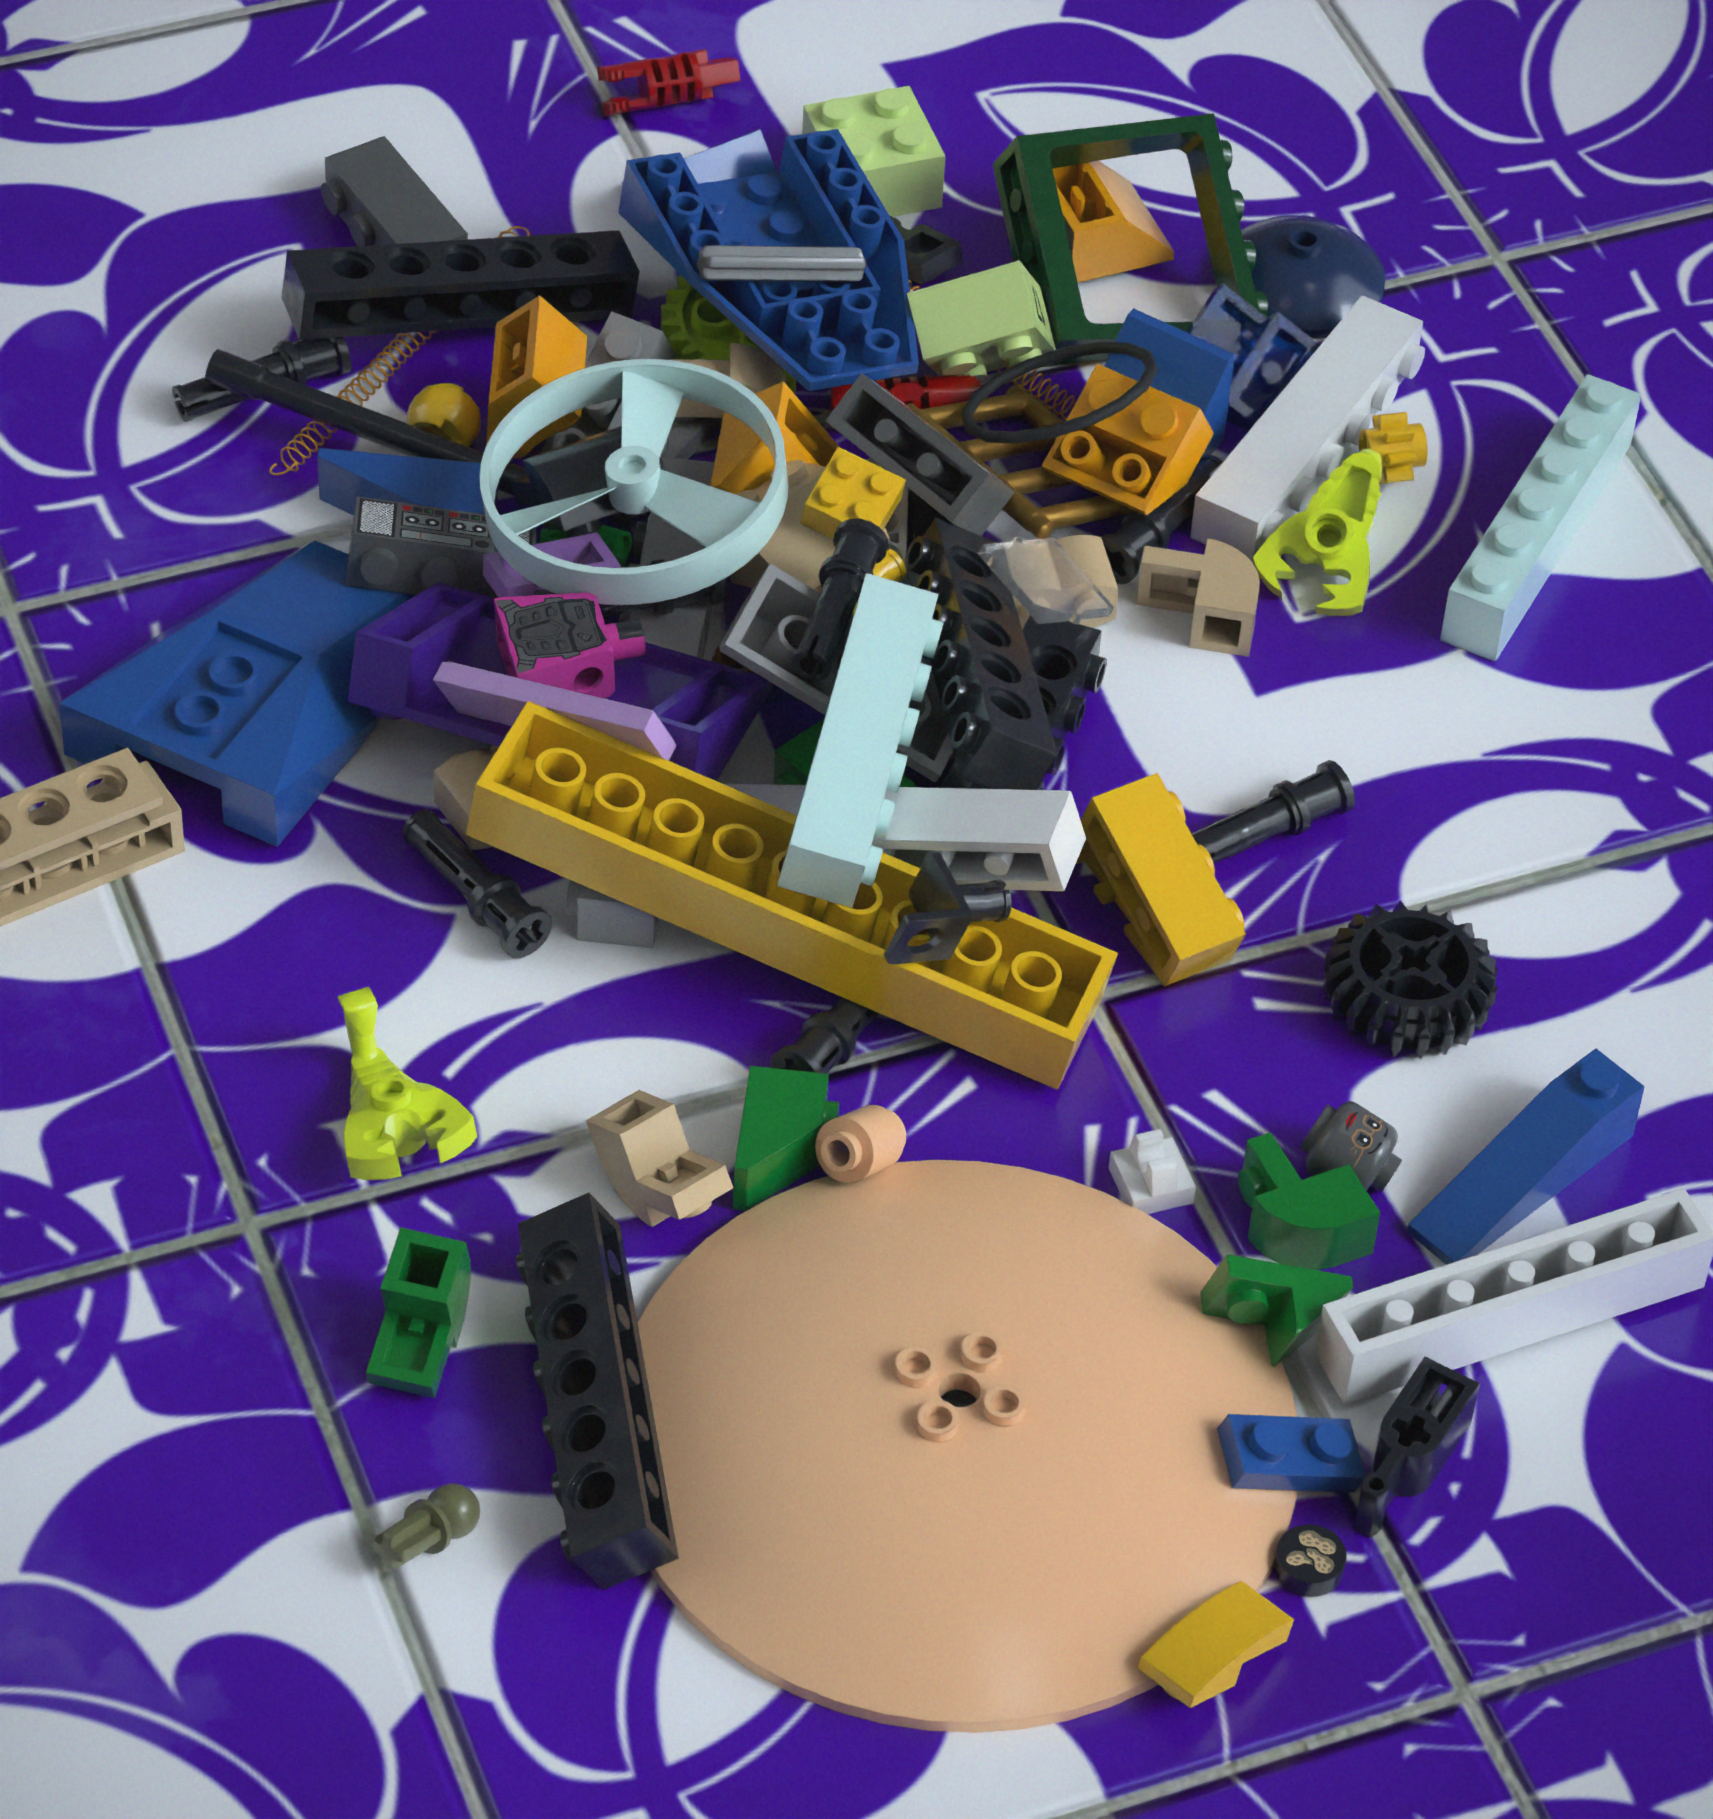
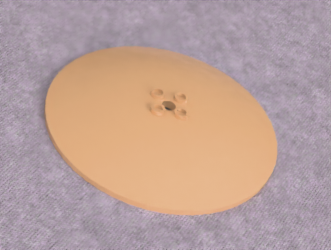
M923 1160L896 1162L892 1166L854 1183H842L830 1176L816 1179L765 1200L738 1215L706 1238L676 1266L653 1295L637 1322L679 1559L650 1570L660 1588L685 1618L720 1650L765 1680L798 1697L836 1712L886 1725L942 1732L980 1733L1020 1730L1069 1721L1113 1707L1157 1686L1158 1684L1138 1669L1140 1658L1168 1630L1205 1601L1241 1580L1259 1593L1274 1567L1277 1544L1282 1535L1289 1529L1295 1508L1297 1491L1232 1488L1217 1428L1228 1414L1297 1417L1292 1388L1283 1363L1280 1362L1275 1367L1271 1365L1264 1325L1255 1323L1241 1324L1231 1319L1202 1313L1200 1292L1217 1269V1266L1177 1232L1142 1210L1132 1207L1105 1192L1063 1177L1023 1167L981 1161ZM963 1390L972 1394L977 1401L966 1407H955L949 1402L944 1401L941 1396L948 1391Z

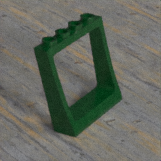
M1214 113L1016 136L992 164L1013 262L1019 260L1041 288L1056 350L1093 342H1115L1123 323L1096 324L1090 322L1084 314L1053 169L1171 149L1183 151L1188 158L1225 321L1165 323L1228 352L1250 351L1266 336L1263 322L1268 312V301L1264 292L1255 291L1251 274L1256 262V250L1250 240H1243L1239 223L1244 213V198L1239 190H1232L1228 171L1232 164V147L1227 140H1220ZM1100 353L1070 358L1044 367L1107 360L1109 354Z

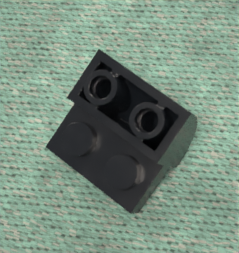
M622 426L523 459L527 476L510 481L517 504L538 506L608 488L605 463L610 454L621 448ZM660 457V468L666 471L663 461ZM606 493L543 523L544 529L566 531L568 538L585 535L602 528L600 518L619 511L612 506L609 500V493ZM620 512L621 517H622L623 519L642 515V514H632V515H629V514Z

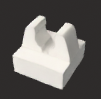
M1161 1129L1136 1134L1129 1148L1111 1152L1109 1170L1125 1203L1147 1214L1194 1203L1196 1186L1173 1137L1164 1139Z

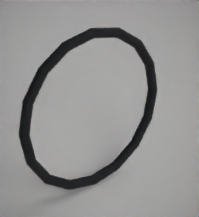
M1093 342L1060 348L1027 359L995 375L970 396L961 412L962 422L966 433L990 443L1020 444L1056 438L1090 427L1124 410L1148 390L1158 371V367L1149 350L1127 342ZM1100 353L1127 354L1142 360L1145 370L1137 384L1118 399L1087 415L1049 427L1018 432L991 431L975 424L973 415L985 398L1002 385L1034 369L1065 359Z

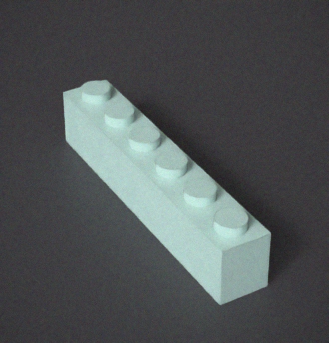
M1586 375L1451 585L1448 592L1440 641L1496 662L1631 446L1641 398L1640 393L1592 375Z
M866 573L778 880V887L852 908L860 883L873 886L883 848L871 844L874 836L882 839L886 838L896 802L884 799L886 790L898 792L908 756L896 753L898 744L910 747L920 711L908 706L910 700L922 702L932 666L920 662L922 655L929 658L934 657L940 638L943 622L932 619L939 594Z

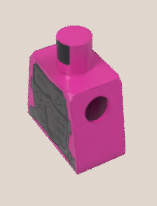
M589 592L494 598L497 646L506 675L595 697L607 698L615 691L614 661L646 655L645 638L640 619L605 624L597 597Z

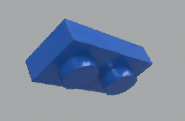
M1228 1414L1217 1428L1232 1488L1355 1493L1366 1476L1350 1419Z

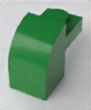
M1271 1132L1247 1140L1243 1170H1240L1238 1173V1183L1244 1200L1252 1208L1248 1239L1262 1254L1280 1264L1313 1270L1336 1267L1373 1254L1380 1211L1349 1164L1301 1180Z
M400 1227L380 1288L386 1312L366 1371L369 1384L435 1399L450 1348H457L467 1308L471 1264L466 1242Z

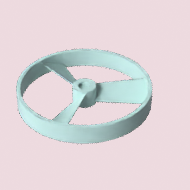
M632 359L599 364L572 372L542 386L516 405L492 433L481 460L479 475L488 531L495 547L504 560L527 580L555 594L589 592L597 597L599 604L638 605L675 599L702 590L730 576L756 556L770 540L783 517L789 488L784 440L776 419L765 403L747 387L725 374L691 363L661 359ZM622 398V444L620 449L610 454L605 463L608 488L503 515L498 513L494 501L499 479L513 455L528 439L551 422L566 414L596 403ZM682 399L697 401L723 410L745 423L762 439L774 458L775 470L771 484L760 503L660 468L659 459ZM609 493V500L612 506L619 512L632 515L650 511L706 548L669 562L631 568H607L576 564L556 558L531 546L518 535Z

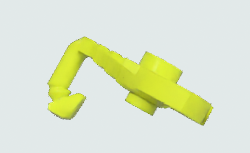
M1367 448L1362 449L1359 453H1353L1346 458L1342 465L1330 474L1329 479L1319 486L1318 492L1312 496L1306 510L1287 519L1253 556V564L1259 578L1271 592L1282 599V591L1277 579L1295 580V572L1281 558L1283 554H1291L1297 557L1302 564H1318L1323 567L1326 574L1331 576L1339 575L1349 580L1347 584H1322L1323 592L1331 600L1316 605V613L1329 616H1351L1363 611L1370 576V552L1366 538L1373 525L1377 503L1382 494L1379 485L1382 478V460L1379 452Z
M368 986L338 996V1001L343 1009L352 1051L351 1110L347 1116L344 1130L345 1152L350 1177L361 1180H385L401 1177L398 1157L408 1156L419 1151L426 1141L428 1142L429 1150L437 1149L440 1164L456 1157L471 1146L477 1138L474 1116L457 1099L443 1090L430 1084L414 1081L389 1060L382 1049L377 1047L374 1031L378 1005L370 987Z

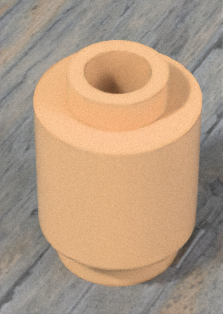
M866 1105L834 1118L822 1126L816 1138L817 1159L822 1169L834 1180L842 1183H854L880 1172L898 1161L905 1147L906 1130L902 1120L893 1111L878 1105Z

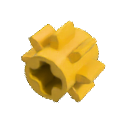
M1407 412L1373 415V428L1360 431L1359 451L1368 448L1379 452L1381 455L1382 478L1379 482L1380 484L1413 481V468L1424 467L1428 457L1427 438L1422 424H1408Z

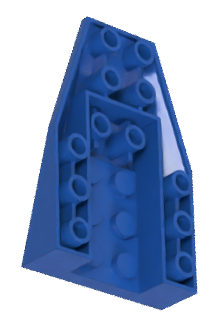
M838 129L787 136L785 138L779 172L698 184L680 152L626 161L618 213L691 286L805 389L813 391L854 384L861 373L871 380L917 373L919 362L914 320L907 293L910 292L904 239ZM705 245L858 247L862 250L863 257L866 259V268L864 269L863 278L858 282L706 281L700 277L699 269H697V259L700 248Z
M314 540L168 628L61 701L59 709L64 755L87 764L129 748L134 757L140 754L221 789L223 823L278 847L377 726L379 718L373 716L369 712V708L348 702L356 632L416 595L345 585L348 554Z

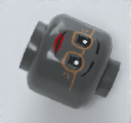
M1353 1101L1344 1102L1337 1109L1327 1104L1299 1147L1307 1153L1305 1168L1310 1175L1315 1176L1349 1164L1366 1191L1371 1186L1381 1193L1402 1162L1401 1158L1392 1153L1398 1140L1396 1129Z

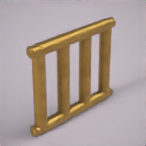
M1019 385L1010 387L1005 395L985 398L973 415L975 424L1021 416L1034 427L1032 429L1049 427L1064 422ZM968 401L921 410L913 403L907 404L909 408L1015 491L1002 510L1039 540L1048 538L1054 529L1122 516L1133 510L1103 496L1037 508L1023 494L1074 485V483L1051 474L1042 467L998 475L984 462L1051 449L1056 438L1020 444L990 443L981 439L959 442L945 429L964 426L961 412Z

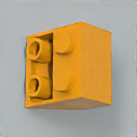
M1100 161L1053 169L1077 282L1174 260L1173 248L1129 180Z
M540 295L496 323L488 403L487 443L504 417L523 399L560 377L585 369L587 335ZM582 408L566 414L539 430L519 448L511 460L524 457L534 446L553 434L568 430L581 418Z
M1096 364L1066 421L1087 415L1118 399L1137 384L1138 381ZM1149 386L1145 393L1124 410L1090 427L1057 437L1042 464V468L1051 474L1147 516L1188 483L1214 432L1199 407Z
M783 381L755 393L771 411L780 427L784 440L786 462L802 460L806 463L826 467L839 445ZM724 411L710 486L732 494L754 490L771 479L770 473L775 469L774 458L762 439L749 426Z

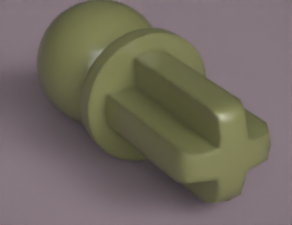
M448 1483L436 1488L427 1500L419 1499L411 1503L405 1510L404 1519L375 1537L374 1551L381 1555L383 1565L387 1568L397 1569L423 1552L437 1554L449 1546L451 1539L462 1538L471 1533L479 1522L481 1512L476 1495L464 1485Z

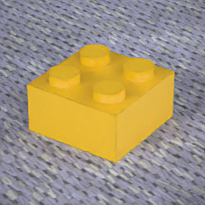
M837 447L805 502L800 523L832 539L834 538L836 528L841 522L848 519L860 518L871 521L884 530L901 500L906 479Z

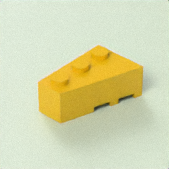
M1155 773L1092 797L1080 819L1086 840L1076 864L1084 861L1100 883L1094 885L1093 892L1101 903L1105 905L1115 901L1131 922L1124 925V933L1164 986L1170 985L1230 961L1246 936L1244 919L1238 905L1231 898H1226L1217 882L1214 864L1209 852L1201 844L1197 845L1185 823L1184 808L1178 796L1174 792L1168 791L1159 774Z

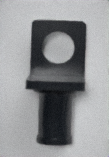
M939 852L929 853L909 889V898L917 913L907 914L901 920L884 953L888 964L951 959L969 923L1002 922L1009 917L1012 900L1010 891L1004 890L1006 883L1002 880H993L985 883L958 885L942 855ZM925 929L927 930L931 938L930 941L918 946H908L913 936Z

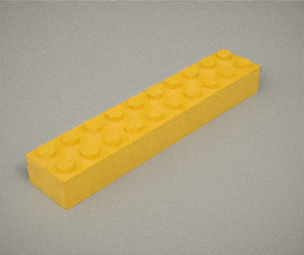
M527 701L475 785L465 835L1056 1090L1059 1089L1102 1000L1118 955L1117 952L1011 907L1010 915L1005 921L969 923L951 959L888 964L884 953L901 920L907 914L917 913L909 898V889L920 868L882 852L873 886L860 883L852 908L778 887V880L797 815L671 761L662 759L538 704ZM925 929L913 936L908 946H918L930 941L931 938L927 930Z

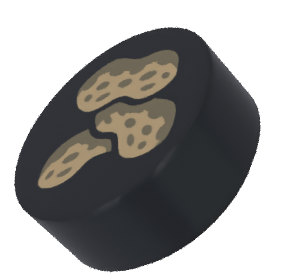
M1308 1524L1293 1527L1282 1535L1277 1544L1274 1562L1276 1576L1284 1587L1298 1595L1316 1597L1328 1594L1337 1588L1342 1581L1347 1559L1346 1549L1341 1539L1325 1527Z

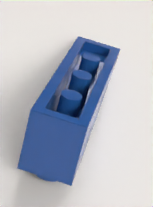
M1595 1048L1552 1080L1408 1223L1407 1233L1446 1265L1478 1255L1633 1137L1645 1086Z

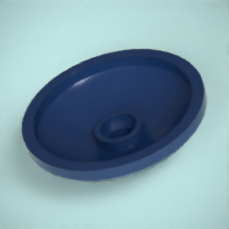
M1303 215L1272 217L1256 222L1241 230L1243 240H1250L1256 250V262L1251 274L1255 291L1264 292L1268 301V312L1263 322L1265 332L1298 339L1327 338L1362 295L1379 303L1382 302L1386 280L1383 264L1373 248L1351 230L1332 221Z

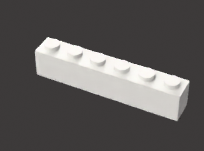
M1362 295L1195 495L1190 538L1205 545L1207 538L1224 542L1241 551L1253 563V556L1267 538L1296 512L1300 513L1306 510L1312 496L1315 495L1316 487L1324 477L1329 479L1330 474L1337 467H1340L1344 452L1351 444L1359 445L1360 431L1369 428L1372 416L1378 411L1385 412L1388 410L1396 396L1398 386L1405 377L1412 379L1417 374L1425 355V348L1420 346L1423 321Z
M722 783L794 815L798 813L805 785ZM899 787L897 793L889 790L885 792L884 799L896 802L886 838L882 839L874 836L871 845L883 848V853L918 868L922 867L929 853L939 852L958 885L1002 880L1006 883L1004 890L1065 891L1086 836L1071 791Z
M1685 1188L1323 1304L1314 1354L1343 1404L1348 1405L1405 1386L1424 1356L1454 1370L1703 1288L1713 1256V1231Z

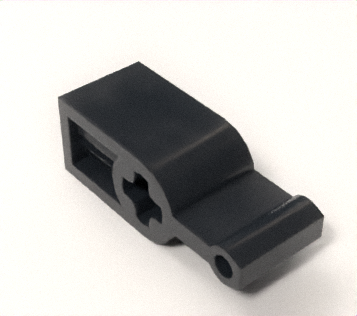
M1424 1356L1382 1420L1373 1461V1473L1366 1475L1362 1482L1354 1523L1355 1531L1369 1538L1376 1535L1382 1528L1385 1511L1396 1495L1400 1497H1413L1423 1493L1431 1486L1472 1423L1480 1383ZM1442 1384L1447 1385V1387L1440 1397V1392L1438 1390L1440 1389Z

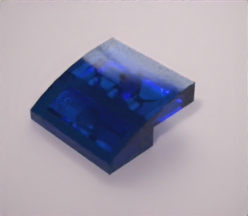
M1224 283L1213 290L1187 330V333L1235 354L1226 421L1247 431L1254 426L1320 346V344L1278 311L1267 318Z

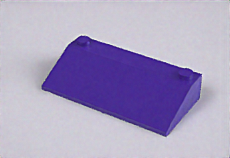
M437 582L357 631L348 702L369 708V712L373 716L381 719H407L499 747L512 726L457 713L433 681L442 662L448 661L506 675L497 646L494 598ZM645 642V656L614 661L615 691L610 697L604 699L653 710L677 745L669 761L715 781L718 780L770 694L773 684L760 675Z

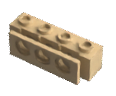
M125 748L0 798V927L185 852L181 808L147 760L139 763L129 748ZM103 779L99 784L87 788L90 782ZM45 802L42 807L29 811V808L34 804Z

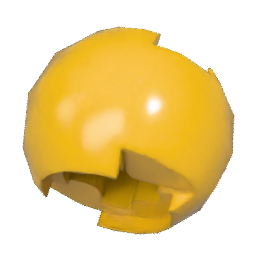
M440 383L426 386L413 398L407 412V423L469 447L478 437L481 428V416L476 403L468 394L463 392L464 388L452 383Z

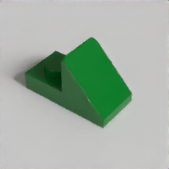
M1226 1254L1200 1292L1202 1313L1231 1319L1241 1324L1255 1323L1265 1325L1271 1365L1275 1367L1318 1332L1323 1304L1347 1297L1353 1288L1352 1276Z

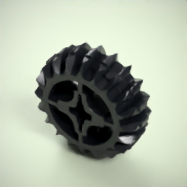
M1400 900L1392 912H1388L1375 904L1368 917L1354 914L1352 921L1348 924V928H1339L1337 935L1333 939L1330 953H1327L1323 971L1326 974L1323 989L1325 1000L1331 1002L1330 1007L1333 1011V1019L1346 1020L1345 1025L1347 1026L1348 1036L1366 1034L1369 1049L1380 1043L1389 1045L1394 1057L1402 1048L1413 1049L1421 1060L1428 1047H1433L1438 1052L1446 1055L1453 1042L1467 1045L1474 1031L1482 1030L1483 1025L1488 1020L1490 1007L1495 1004L1498 989L1495 985L1497 968L1495 966L1496 959L1489 956L1488 940L1474 938L1475 934L1473 933L1472 923L1455 925L1451 910L1440 916L1431 914L1427 903L1418 911L1408 910ZM1365 970L1374 976V982L1368 978L1364 972ZM1447 977L1454 983L1456 989L1446 982Z

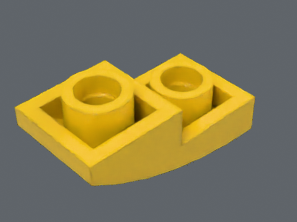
M1241 1580L1205 1601L1168 1630L1142 1655L1138 1669L1163 1687L1168 1695L1192 1708L1234 1687L1243 1663L1287 1642L1294 1619Z

